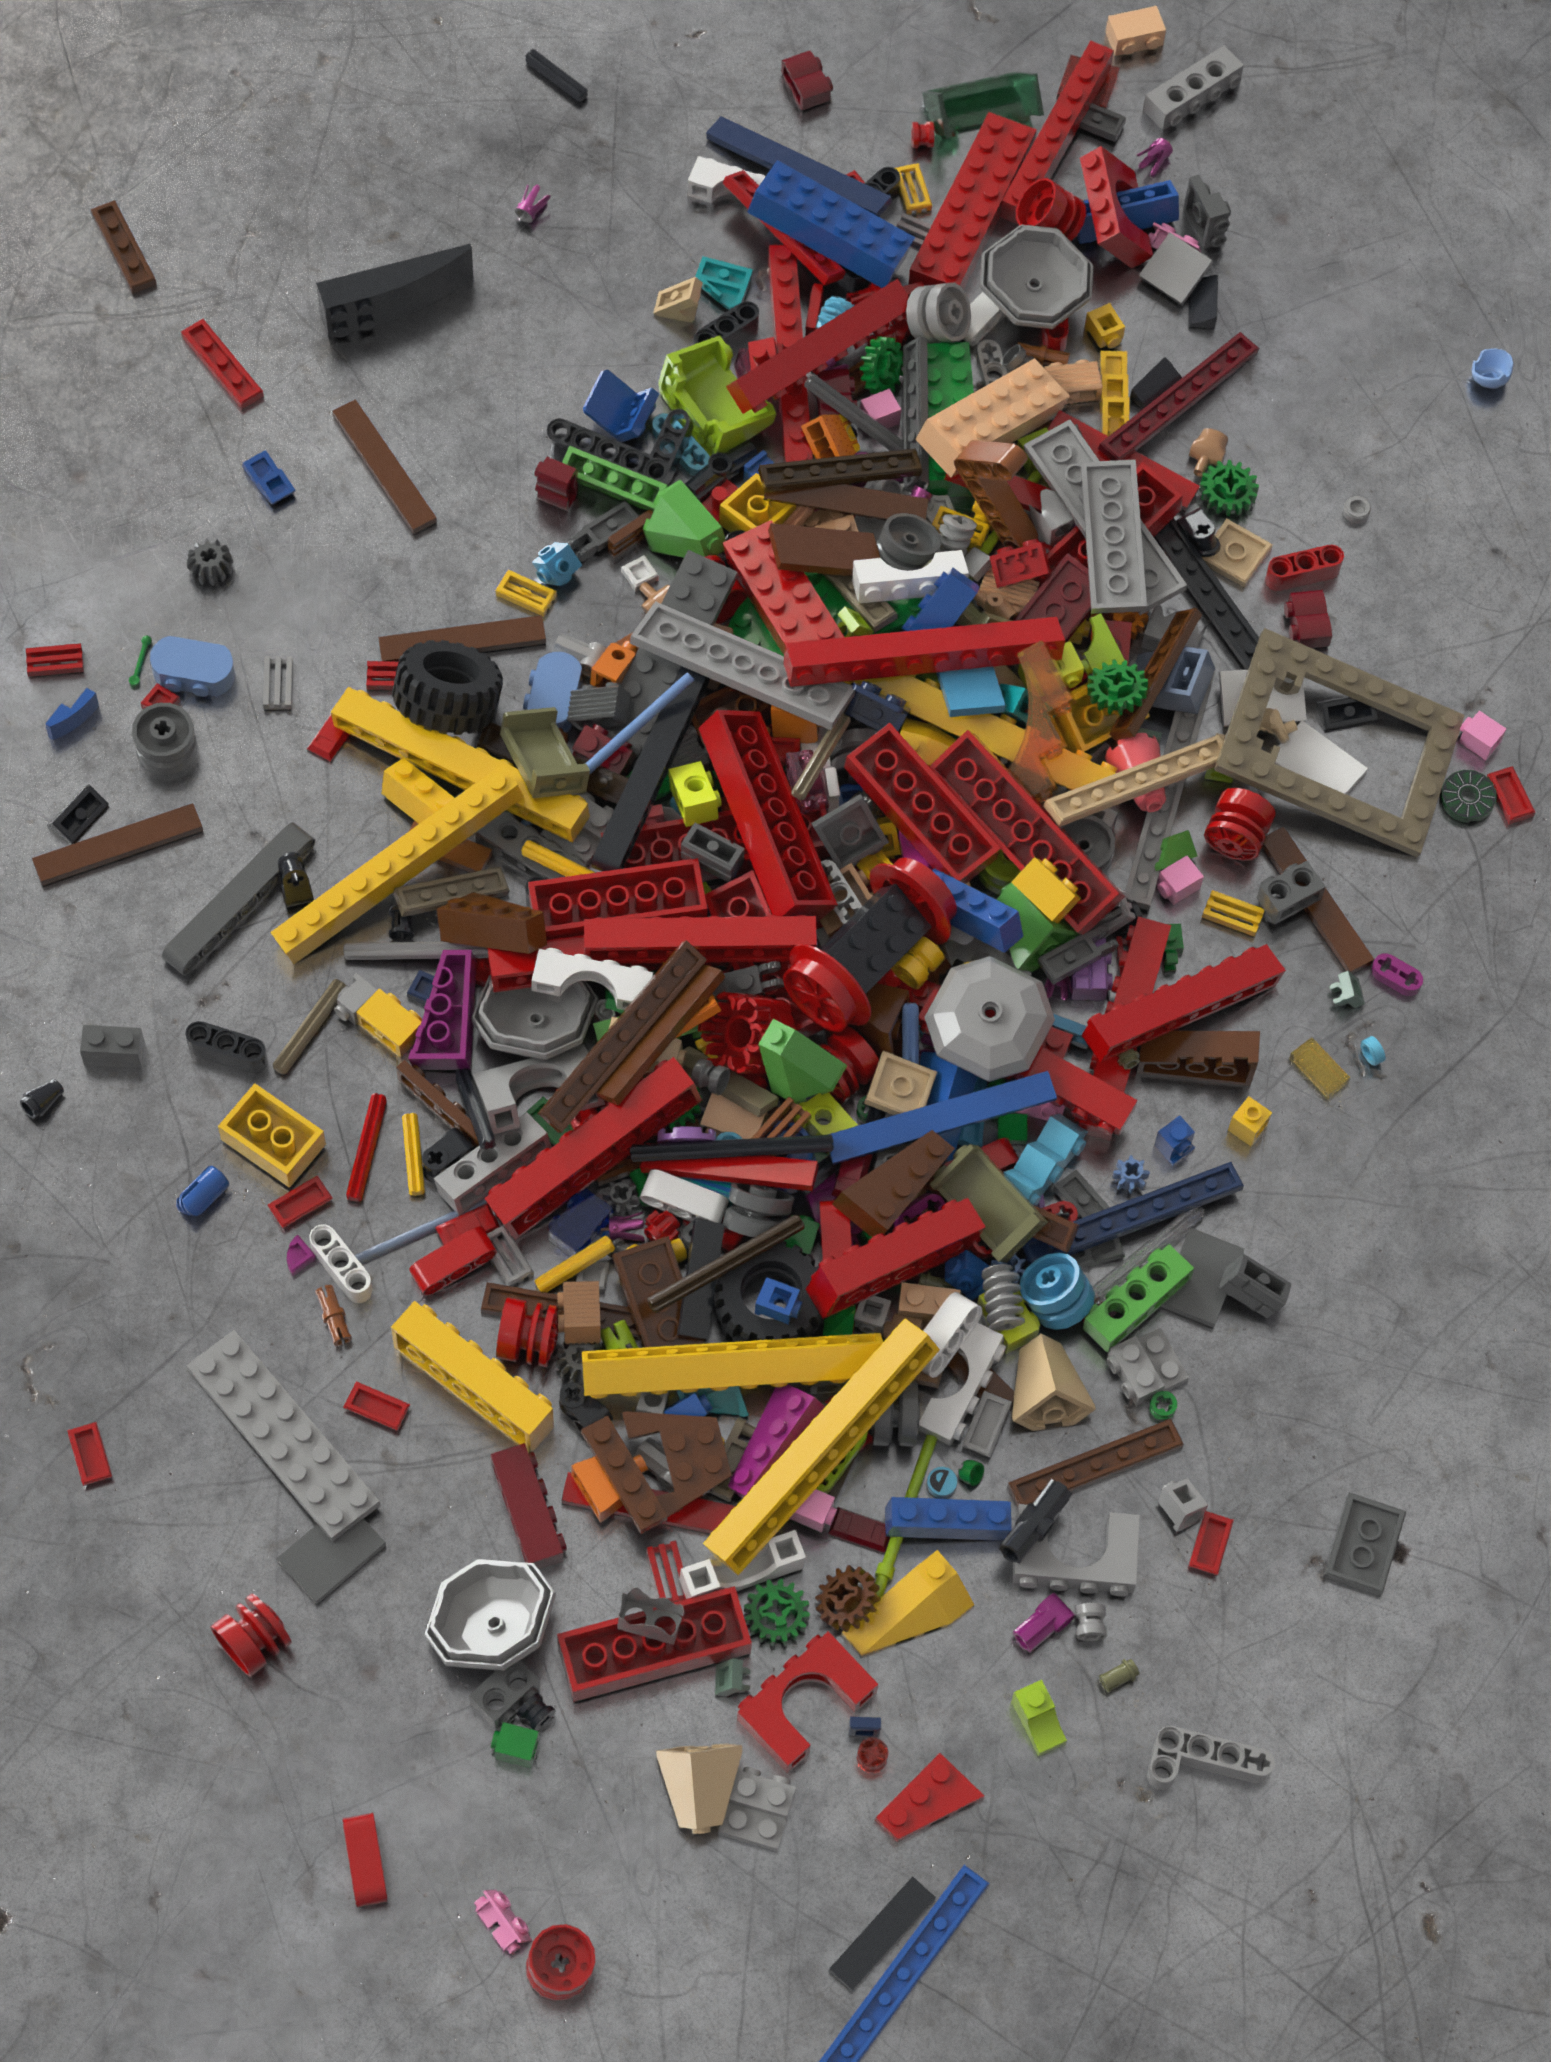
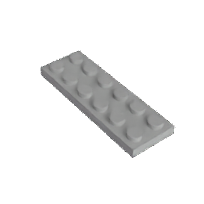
M1136 460L1081 462L1091 614L1147 611Z

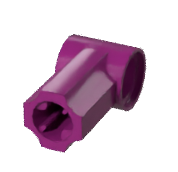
M1054 1592L1038 1605L1034 1614L1013 1631V1635L1019 1645L1031 1653L1054 1632L1056 1634L1063 1630L1076 1615Z

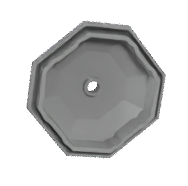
M1021 224L981 255L980 289L1015 325L1053 329L1092 299L1093 264L1058 228Z
M991 956L952 967L925 1015V1021L937 1056L988 1082L1029 1070L1055 1021L1042 981ZM991 1009L995 1011L996 1015L989 1018L985 1015V1011Z
M489 975L471 1021L491 1049L545 1061L583 1043L599 998L586 981L570 985L560 997L531 991V988L494 993L491 975Z
M477 1559L441 1582L425 1631V1637L446 1666L504 1671L541 1646L556 1592L533 1563Z

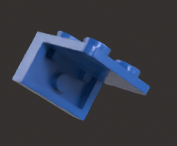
M606 369L601 371L583 406V412L616 440L624 442L642 435L646 428L645 423L648 416L656 408L655 402L659 393L653 388L636 393L616 375Z

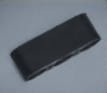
M750 301L739 303L699 329L694 335V344L720 335L731 349L757 332L759 328L758 306Z
M202 1021L193 1022L186 1028L185 1035L188 1048L195 1056L250 1073H259L268 1064L265 1044L257 1038ZM197 1036L206 1037L201 1042L193 1041ZM226 1044L233 1045V1047L229 1050L220 1049L223 1045ZM251 1053L260 1054L257 1058H248V1055Z

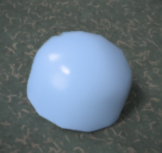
M1496 348L1481 351L1478 360H1474L1472 365L1474 381L1484 388L1496 389L1505 385L1510 380L1513 372L1512 356L1505 350Z

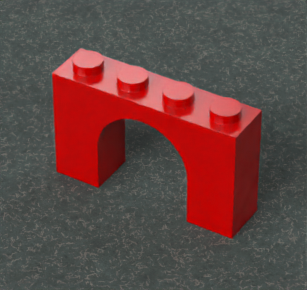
M1102 146L1080 157L1098 245L1130 268H1134L1151 259L1153 252L1149 235L1128 219L1120 206L1116 194L1117 192L1138 188L1135 171Z
M829 1631L822 1637L819 1634L813 1637L807 1643V1650L801 1656L793 1655L784 1664L783 1668L785 1670L777 1677L774 1674L768 1677L760 1686L762 1690L753 1697L750 1694L738 1705L740 1710L737 1713V1720L786 1773L810 1753L811 1747L784 1715L782 1700L791 1687L804 1681L822 1682L831 1687L854 1713L873 1697L878 1690L879 1684Z

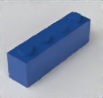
M1171 180L1116 193L1120 206L1128 219L1141 230L1153 227L1154 222L1162 225V223L1167 224L1179 220V194ZM1089 200L1083 201L1086 206V217L1081 230L1076 236L1080 244L1097 240Z
M954 567L951 568L948 574L943 571L934 583L937 589L932 595L927 593L918 605L921 608L920 612L916 617L910 615L902 629L905 631L952 627L975 597L980 586Z
M935 868L932 870L949 888L957 905V913L950 921V925L1003 953L1023 937L1019 911Z
M891 1497L885 1506V1533L887 1537L1003 1541L1012 1530L1011 1501Z

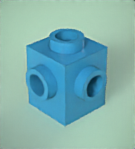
M558 542L544 547L538 553L539 556L532 562L537 570V577L543 583L558 586L569 582L572 578L571 575L582 566L570 545Z

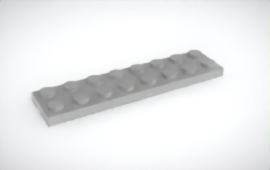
M1068 420L1024 444V451L1052 491H1055L1073 517L1075 524L1086 538L1081 462H1096L1099 459L1072 421ZM1140 519L1147 611L1187 590V584ZM1138 611V614L1142 615L1147 611Z
M656 601L630 637V644L829 730L833 729L855 695V690L852 689L853 686L845 682L790 687L783 664L784 656Z
M235 1330L186 1365L188 1371L332 1542L381 1505L378 1498Z

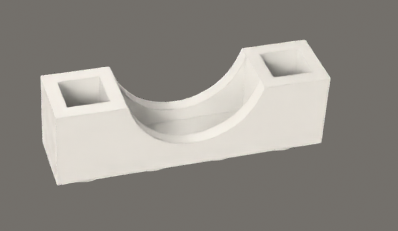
M698 156L688 178L687 196L713 203L723 195L733 194L722 184L725 176L742 171V169L719 163L714 159ZM745 171L758 185L766 177L762 174Z
M962 550L937 552L927 566L913 571L895 569L886 564L881 558L854 560L852 582L858 604L921 598L927 593L932 595L937 589L934 583L943 571L948 574L951 568L954 567L967 578L969 572Z
M555 948L539 949L532 977L531 991L560 997L565 989L576 982L594 981L602 984L612 993L617 1009L625 1010L651 980L653 972H649L641 966H632L631 968L620 966L618 962L613 960H603V962L591 960L589 956L584 954L567 955Z
M976 1324L958 1349L969 1368L967 1382L953 1396L931 1398L919 1421L918 1429L920 1432L933 1435L937 1440L949 1446L952 1445L954 1439L960 1440L966 1428V1424L963 1421L967 1413L973 1414L979 1403L980 1398L976 1397L979 1389L987 1387L993 1375V1372L989 1370L994 1360L999 1362L1005 1352L1006 1346L1003 1345L1004 1335L982 1324Z
M796 1530L773 1537L739 1575L735 1574L721 1561L708 1559L681 1568L679 1581L686 1599L735 1586L736 1591L765 1582L768 1579L771 1580L803 1569L806 1556Z

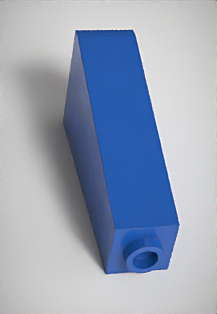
M922 1052L920 1065L937 1072L926 1106L973 1093L977 1080L976 1075L938 1057L936 1052ZM962 1128L938 1134L955 1148L945 1160L947 1162L954 1158L953 1155L955 1154Z

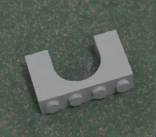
M579 1045L545 1061L530 1058L474 1073V1082L493 1134L520 1128L516 1100L522 1094L540 1087L559 1088L588 1054L585 1045ZM595 1093L580 1111L605 1105V1102Z
M1019 1504L1016 1521L1027 1505ZM1110 1512L1106 1523L1105 1553L1099 1561L1087 1567H1071L1059 1561L1050 1550L1047 1534L1041 1542H1037L1020 1564L1014 1562L1012 1583H1019L1024 1588H1036L1038 1585L1050 1586V1589L1056 1591L1077 1588L1081 1592L1088 1594L1097 1593L1098 1590L1110 1591V1594L1114 1596H1127L1128 1593H1133L1137 1583L1140 1515Z

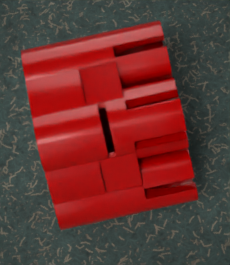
M719 993L716 996L719 1000H727V1002L717 1001L722 1011L698 1025V1032H709L702 1033L700 1035L705 1042H713L706 1046L705 1055H717L718 1057L707 1058V1060L711 1061L716 1067L722 1065L732 1071H737L736 1073L767 1075L759 1042L773 1019L796 1030L789 1003L785 1000L756 994Z

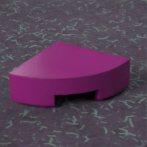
M299 1235L292 1239L287 1251V1266L291 1275L295 1276L316 1260V1255Z

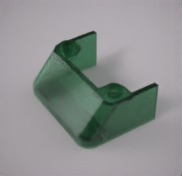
M1012 72L922 92L928 116L934 124L935 135H940L941 139L957 136L956 131L962 128L983 124L988 112L1007 119H1015V122L1018 123L1030 121L1031 115H1044L1037 73Z

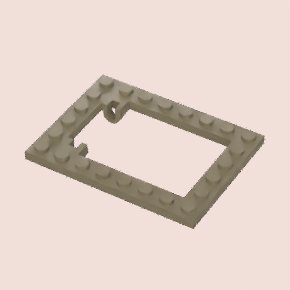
M1264 628L1260 634L1214 770L1414 857H1418L1424 846L1465 715ZM1285 677L1293 680V682H1285ZM1305 677L1429 731L1401 818L1275 764L1280 747L1273 745L1269 751L1261 750L1264 740L1258 738L1257 734L1273 687L1276 691L1285 695L1296 694L1299 692Z

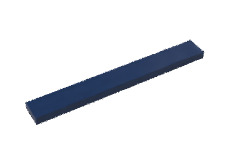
M722 116L706 132L708 140L769 169L778 160L878 217L892 203L890 195Z
M1228 1162L1073 1221L1080 1226L1069 1252L1062 1251L1035 1238H1031L1021 1250L1029 1266L1035 1260L1047 1254L1063 1253L1071 1256L1243 1190L1244 1185L1232 1162Z

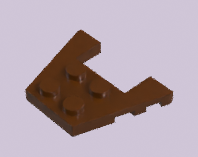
M622 1412L629 1440L660 1433L674 1487V1492L656 1496L667 1514V1518L732 1478L717 1417Z

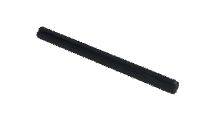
M832 1135L637 1144L631 1146L630 1157L633 1162L832 1152L834 1149V1139Z

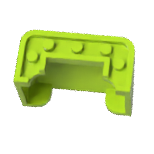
M720 335L667 354L658 382L660 394L672 411L682 409L687 412L694 426L691 436L709 456L715 453H726L741 443L748 441L772 425L776 416L773 405L768 403L767 400L765 401L768 405L755 414L752 409L742 414L726 388L727 385L737 380V378L730 370L733 358L732 349L724 342ZM678 419L684 427L686 425V420Z

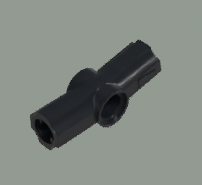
M745 441L726 453L713 454L710 456L708 464L687 481L685 485L700 502L704 501L712 494V490L715 487L721 486L726 480L731 482L732 477L744 471V465L758 455L756 447L752 442Z
M1051 1479L1033 1504L1029 1503L1017 1519L1016 1526L1009 1532L999 1547L1005 1559L1011 1563L1016 1562L1020 1564L1034 1545L1046 1537L1056 1521L1054 1519L1072 1496V1493L1064 1484Z

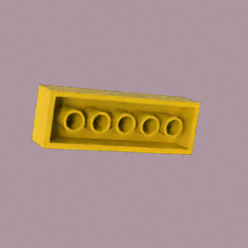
M414 1301L391 1326L394 1348L518 1445L525 1443L527 1451L534 1452L554 1429L552 1403L542 1394L536 1396L528 1389V1384L519 1376L513 1378L505 1371V1366L495 1358L490 1360L482 1354L483 1350L477 1343L472 1340L468 1342L459 1336L460 1332L451 1323L446 1322L444 1324L437 1319V1314L432 1308L425 1304L421 1306Z

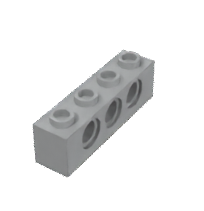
M1223 45L1145 95L1143 111L1162 131L1169 126H1175L1183 117L1197 112L1205 103L1216 100L1227 89L1235 88L1242 80L1244 65Z
M528 1112L519 1117L520 1128L494 1134L496 1146L493 1149L489 1148L485 1151L478 1146L473 1151L467 1152L449 1168L443 1169L434 1178L439 1195L459 1216L488 1196V1192L499 1183L504 1184L511 1179L512 1174L519 1167L528 1166L535 1161L539 1152L546 1148H552L548 1133Z

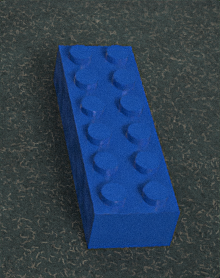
M778 160L755 191L747 213L881 288L891 282L906 259L915 239L914 236Z

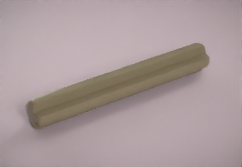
M842 713L833 729H828L792 789L791 794L793 797H796L798 800L806 798L850 723L849 716H845Z
M334 979L273 1062L274 1070L282 1075L287 1074L336 1006L340 991L346 987L345 983L338 979Z

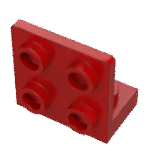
M1032 539L1023 542V547L1013 549L1012 546L998 549L996 555L989 556L996 587L1002 589L1051 575L1047 553L1053 546L1046 544V542H1039L1038 539Z

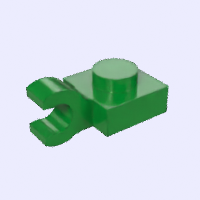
M1168 924L1171 925V929L1163 954L1164 971L1175 972L1176 964H1178L1177 954H1182L1184 949L1181 924Z

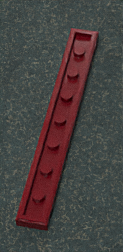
M1239 332L1099 444L1098 449L1111 461L1127 459L1257 355L1259 347Z

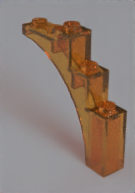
M1042 640L1017 654L1025 673L1029 694L1028 721L1022 744L1015 760L1008 769L1039 803L1053 796L1052 792L1058 789L1043 759L1051 760L1063 753L1062 749L1068 746L1053 716L1061 717L1072 711L1071 706L1077 704L1050 648Z

